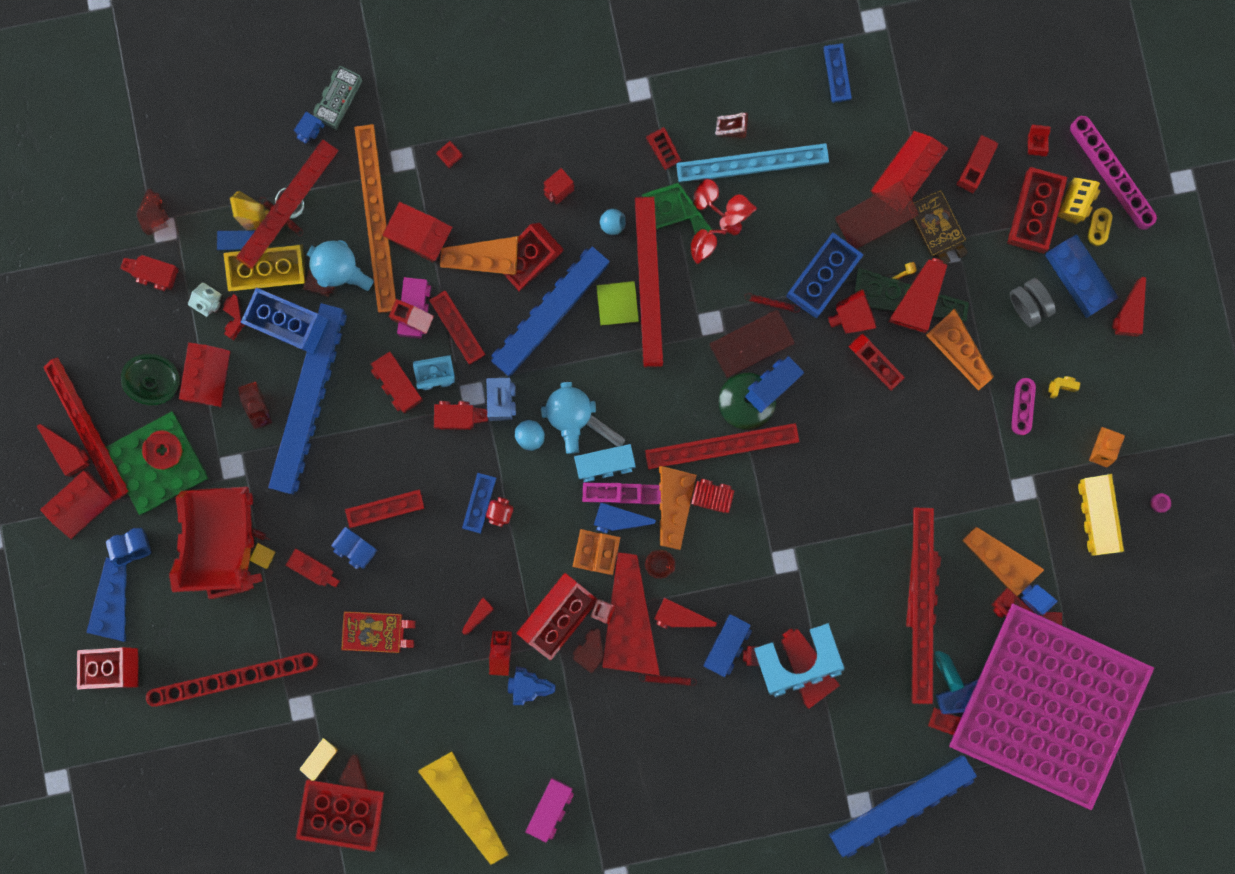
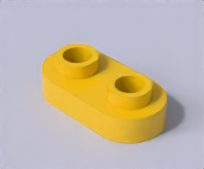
M1099 208L1092 214L1088 240L1094 246L1103 245L1109 236L1112 213L1106 208ZM1098 216H1103L1104 221H1099ZM1095 234L1100 236L1099 240L1095 239Z

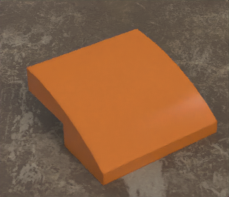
M580 529L573 567L613 575L621 537Z

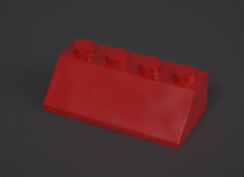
M914 131L870 192L899 213H902L948 148L933 137Z
M564 573L516 634L549 660H552L595 606L597 598Z

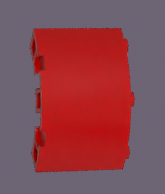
M249 487L180 491L176 497L178 523H182V534H178L177 551L180 553L179 559H175L172 570L169 573L172 592L242 588L244 581H247L248 578L247 571L251 548L254 547L251 520L253 496L252 493H249Z

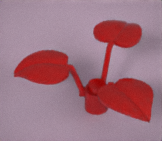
M705 179L699 184L693 196V203L700 210L710 206L723 218L720 220L721 230H710L708 232L702 229L694 236L691 243V254L697 264L709 257L715 250L717 238L714 233L725 235L728 232L734 236L739 234L742 229L741 222L757 209L747 197L735 195L727 203V211L722 213L712 204L719 197V188L710 179Z

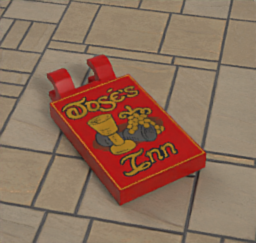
M344 611L341 650L400 653V647L414 648V640H403L404 628H415L416 621L402 620V614Z

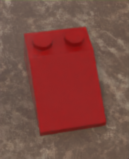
M399 202L382 236L433 263L436 261L453 227Z
M540 223L530 224L518 237L516 274L504 275L518 291H521L551 265L564 249Z
M138 648L77 650V689L138 687Z

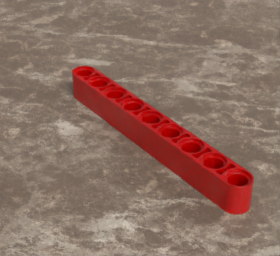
M636 197L635 213L644 367L663 366L655 202L654 197Z
M303 653L155 688L147 693L146 701L150 706H161L305 672L317 667L318 658L313 653ZM307 656L313 659V664L310 667L304 664V659ZM289 660L294 664V668L290 672L285 668V663ZM269 665L275 668V673L272 676L266 673V668ZM251 669L256 673L254 680H249L247 677V673ZM231 674H234L237 678V682L234 685L228 681ZM213 678L218 682L216 689H212L209 685L210 680ZM193 683H196L199 687L196 694L190 690ZM173 688L179 689L180 695L178 698L172 696ZM155 692H158L161 696L158 703L153 700Z

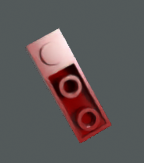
M981 135L956 185L974 193L999 143Z

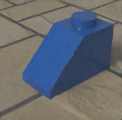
M1028 585L1021 592L1023 595L1020 599L1037 615H1044L1057 602L1054 597L1038 585Z

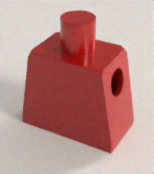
M860 290L836 304L838 314L828 317L831 328L842 325L845 333L876 328V322L864 290Z

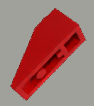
M1141 277L1137 280L1116 318H1114L1113 329H1115V335L1140 336L1143 334L1146 277Z
M863 333L849 345V348L890 390L895 388L905 378Z
M41 424L37 425L65 476L71 477L90 466L87 461L89 456L84 449L81 450L48 427Z
M666 598L663 599L654 618L657 620L656 624L665 629L668 626L715 627L717 624Z

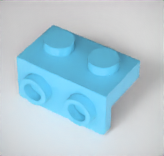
M451 355L413 362L417 389L429 390L433 386L438 385L447 387L455 382Z

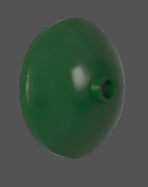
M141 354L133 357L124 365L121 372L123 390L131 399L141 404L159 405L174 397L179 388L180 376L174 364L156 354Z
M740 373L731 377L723 385L719 394V409L724 419L730 425L742 430H752L763 426L773 415L776 400L762 413L751 403H746L744 400L745 396L749 393L747 388L755 381L759 383L762 380L760 375Z

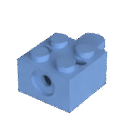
M487 378V417L489 421L513 420V416L516 415V404L512 402V397L516 396V390L510 378Z

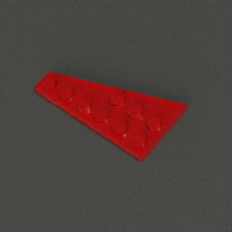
M618 552L611 604L616 607L610 624H608L602 668L660 675L637 555Z

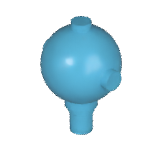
M342 240L326 241L317 247L312 245L306 254L310 257L311 273L322 287H335L348 283L369 291L374 282L372 278L363 274L360 271L361 269L356 266L353 252L347 243Z
M572 382L560 383L561 388L550 395L546 406L541 407L542 418H548L551 425L561 431V436L564 437L566 454L579 453L578 439L581 435L580 429L587 424L591 413L596 412L595 401H590L582 390L572 387Z

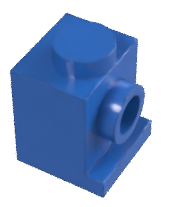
M305 112L294 132L297 135L296 138L306 144L307 142L310 143L312 139L314 140L319 133V127L323 129L325 125L318 118Z

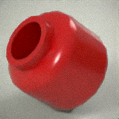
M498 497V500L490 501L486 512L489 523L503 527L504 524L510 522L514 510L513 506L509 504L510 500Z

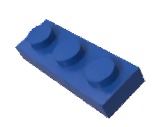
M843 43L824 46L832 103L851 100V92Z
M477 473L462 529L481 534L496 482L495 477Z

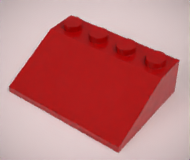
M306 780L296 839L374 852L377 847L384 792Z

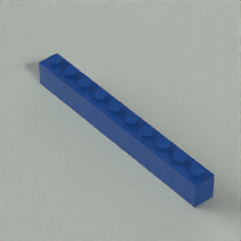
M322 303L320 304L318 314L327 318L328 322L314 353H306L268 487L294 495V491L297 492L299 489L300 481L298 477L305 468L303 460L305 454L308 455L311 444L308 442L310 436H313L316 425H313L315 417L318 418L320 415V399L325 397L326 388H324V385L330 379L331 362L334 363L336 358L335 346L340 343L342 333L339 332L347 319L343 309Z

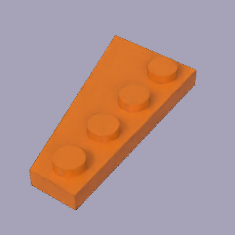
M519 236L443 247L441 249L440 267L515 275Z
M956 309L952 310L926 335L978 391L993 378L990 369Z
M659 466V473H661V483H659V491H661L660 546L680 550L697 475Z
M975 527L962 540L1016 596L1044 571L1043 568L978 527Z

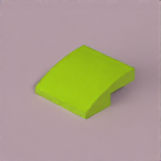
M634 281L597 285L601 325L639 322Z

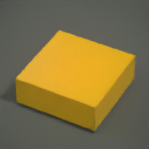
M258 543L250 557V561L268 569L276 552Z

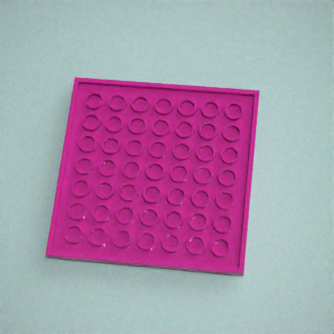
M1012 604L949 746L1092 810L1154 667Z

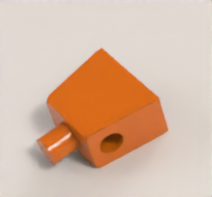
M1101 427L1089 461L1106 468L1116 461L1125 435Z

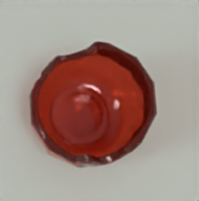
M655 550L647 556L645 568L648 574L656 579L667 578L675 570V559L666 550Z

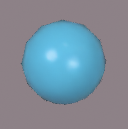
M608 209L600 218L601 229L610 235L621 233L626 226L625 215L617 209Z

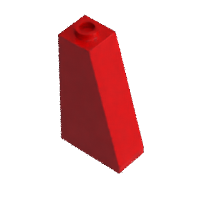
M932 258V260L929 259L890 317V323L923 333L928 331L947 265L943 264L942 260Z
M791 628L783 634L784 638L781 642L793 674H802L809 671L815 665L817 654L798 629L793 630ZM830 675L822 677L823 681L815 684L808 682L804 684L803 688L799 689L806 708H811L840 686L834 677L830 678Z

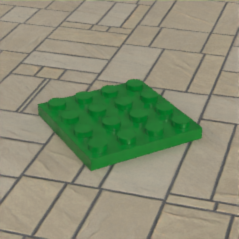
M174 412L160 417L105 447L108 449L113 463L117 466L118 472L129 491L128 495L139 515H143L175 498L180 491L189 490L209 479ZM168 431L178 437L182 445V456L177 465L169 469L160 470L152 467L145 461L142 454V446L144 441L153 432ZM161 445L157 452L161 453L162 456L167 452V448Z

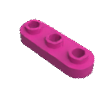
M1029 378L1019 380L1015 386L1011 426L1013 432L1017 435H1025L1032 429L1036 385ZM1022 385L1028 387L1026 392L1022 390ZM1020 404H1024L1026 409L1021 410ZM1019 423L1024 424L1023 429L1018 428Z

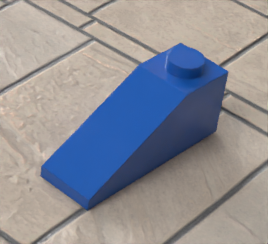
M600 503L594 526H597V531L608 533V530L618 531L655 525L656 520Z

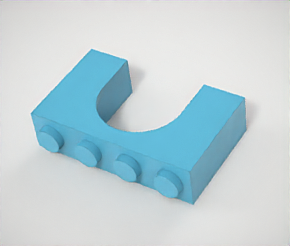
M829 624L810 629L817 650V660L809 671L802 674L790 673L781 666L773 642L754 648L770 695L774 694L777 697L785 694L787 689L793 688V690L803 688L805 683L811 682L815 684L823 681L822 677L830 675V678L842 674L841 671L844 670Z

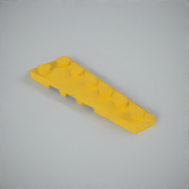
M453 752L418 770L490 864L508 855Z

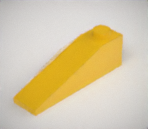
M241 191L235 192L234 196L230 198L234 218L246 231H255L269 213V210H266L262 204Z

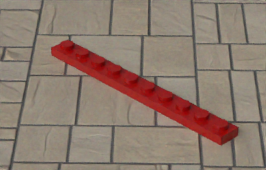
M913 508L912 703L933 704L934 508Z

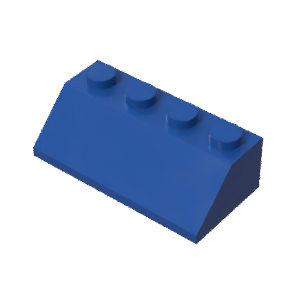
M1077 234L1045 254V257L1086 318L1119 298Z

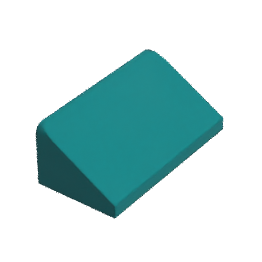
M936 651V663L950 691L955 692L964 688V684L950 656Z

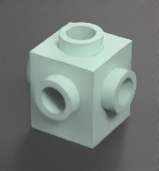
M202 282L192 291L188 305L207 317L219 309L221 305L219 301L222 294Z

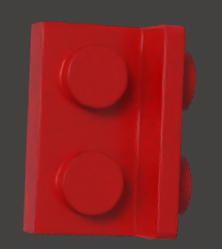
M1008 588L991 604L995 608L993 612L1000 618L1007 617L1012 604L1036 614Z

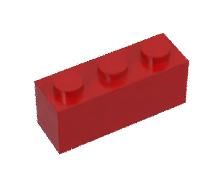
M390 351L371 363L373 367L371 370L372 374L377 380L379 378L382 380L384 385L381 387L387 396L389 394L392 395L394 398L392 403L397 411L402 410L403 413H406L423 401Z

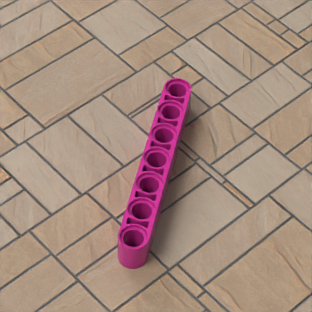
M1086 116L1078 117L1070 126L1072 135L1135 225L1142 230L1148 229L1156 222V213L1091 120ZM1077 123H1082L1085 130H1080L1077 127ZM1088 138H1092L1095 141V146L1088 143ZM1099 154H1104L1106 161L1100 160ZM1109 170H1115L1117 177L1112 176ZM1120 185H1125L1128 188V192H1123ZM1132 200H1135V201L1138 202V204H1139V207H1138V208H1135V207L1132 206V204H1131V201H1132ZM1143 215L1149 218V224L1142 220Z

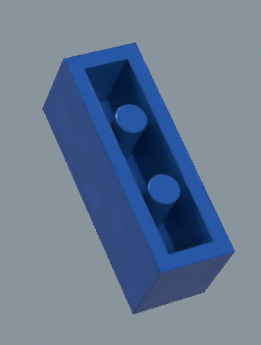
M789 356L785 360L780 358L772 366L774 370L771 372L767 370L760 377L762 380L759 383L755 381L747 388L749 393L745 397L760 413L804 374Z
M729 614L703 666L723 677L726 674L730 675L734 668V664H732L734 658H738L743 650V647H741L743 640H748L752 632L749 629L751 625Z

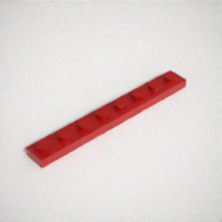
M325 140L320 142L236 256L238 261L252 270L338 152L336 148Z
M58 357L51 359L43 368L113 501H116L129 492L126 484L122 480L117 466L113 463L108 449L105 448L99 432L95 429L90 415L86 412L81 398L76 393L72 381H70L66 374L64 366Z
M796 423L645 450L648 470L659 468V466L666 467L799 443Z

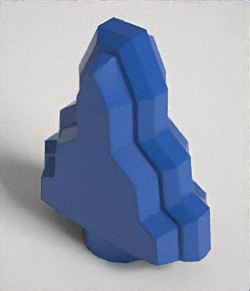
M516 666L514 678L509 677L508 694H513V705H524L526 701H533L537 696H547L555 692V685L546 679H538L535 673H530L523 667Z

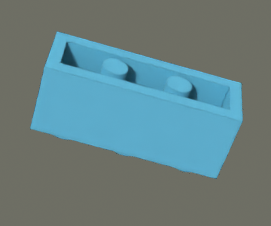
M631 444L574 456L579 480H583L584 483L594 481V477L601 475L602 478L614 476L613 473L621 471V474L633 472L632 469L636 467Z

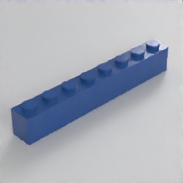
M593 246L590 250L585 249L580 255L581 260L569 267L567 276L565 278L561 277L555 283L556 288L544 295L542 298L544 302L539 307L536 305L529 314L531 316L528 320L520 322L517 326L519 330L514 335L510 334L506 338L504 347L502 349L498 348L492 354V363L509 378L610 265V261Z
M961 755L830 833L829 836L842 857H850L862 845L867 847L874 842L873 839L877 836L884 837L889 834L892 827H900L907 823L906 819L912 815L913 817L919 816L927 806L933 807L939 804L942 797L954 795L957 793L956 789L962 785L963 787L969 786L977 776L965 756Z

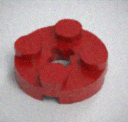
M156 431L144 441L142 454L149 465L156 469L165 470L179 463L182 456V445L178 437L172 433ZM164 445V448H167V452L161 456L157 449Z

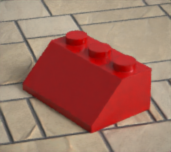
M188 342L179 400L221 407L231 351Z
M83 470L40 510L54 526L72 539L113 502V499L90 472Z

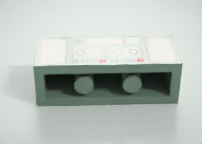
M339 66L338 70H334L331 76V84L329 87H325L322 93L323 99L321 103L316 104L313 111L315 113L314 117L337 130L362 82L360 75L342 66Z

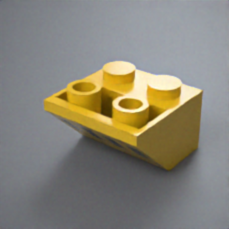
M1074 178L1068 186L1057 216L1076 225L1080 221H1084L1086 217L1088 218L1093 208L1090 205L1093 200L1097 199L1100 193V189H1098L1100 183Z

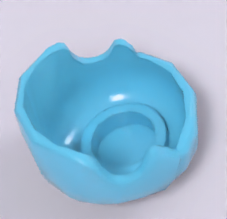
M526 420L520 422L516 427L514 436L523 449L533 451L540 448L544 443L545 432L536 421Z

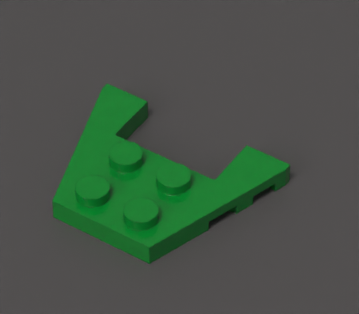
M679 183L642 194V197H654L656 229L690 219L695 235L702 229L708 232L712 230Z

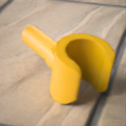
M915 262L905 264L906 271L892 278L898 280L906 275L914 274L917 270Z

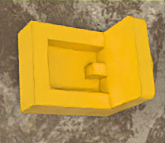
M1064 376V379L1057 377L1049 385L1048 392L1051 393L1050 398H1056L1059 389L1071 392L1078 391L1080 382H1076L1075 378Z

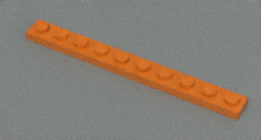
M372 124L355 127L377 308L378 313L381 314L391 312L396 300L389 239L382 236L387 227L375 129Z

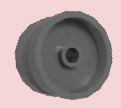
M1036 278L1027 281L1024 284V288L1019 286L1010 292V299L1016 312L1029 327L1040 323L1041 317L1047 319L1056 313L1051 296L1043 284Z

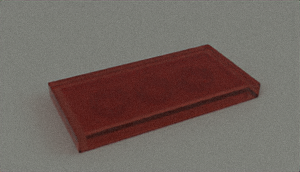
M899 181L838 215L835 219L848 244L858 249L920 214L903 181Z
M775 310L709 345L726 378L793 345L795 342L778 310Z

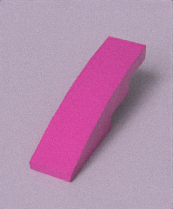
M583 483L582 502L660 505L661 491H659V485Z

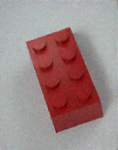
M1033 167L1027 170L1007 244L1042 254L1048 251L1068 177Z

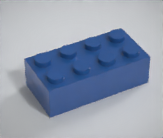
M832 232L786 297L817 319L864 254Z
M258 288L255 289L241 320L242 324L311 354L314 353L328 322V319L320 314Z

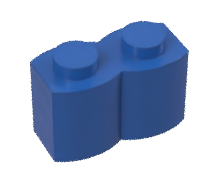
M344 527L331 545L335 548L333 550L334 553L341 558L345 555L350 559L348 563L356 569L359 567L364 569L378 551L347 527Z
M133 528L124 535H114L106 541L110 561L115 567L126 565L133 560L144 558L152 553L147 534L143 528Z

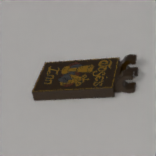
M942 190L907 205L906 208L931 257L937 255L938 259L943 261V264L948 265L951 260L947 252L955 249L959 259L968 254L965 246L962 244L966 241V238Z

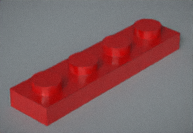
M446 290L430 299V303L468 364L471 365L486 356Z
M416 490L345 509L349 528H354L422 510L425 507L421 491Z

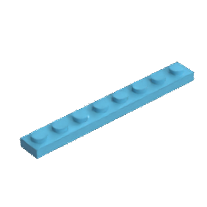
M827 143L682 162L676 163L679 183L828 164L829 157Z

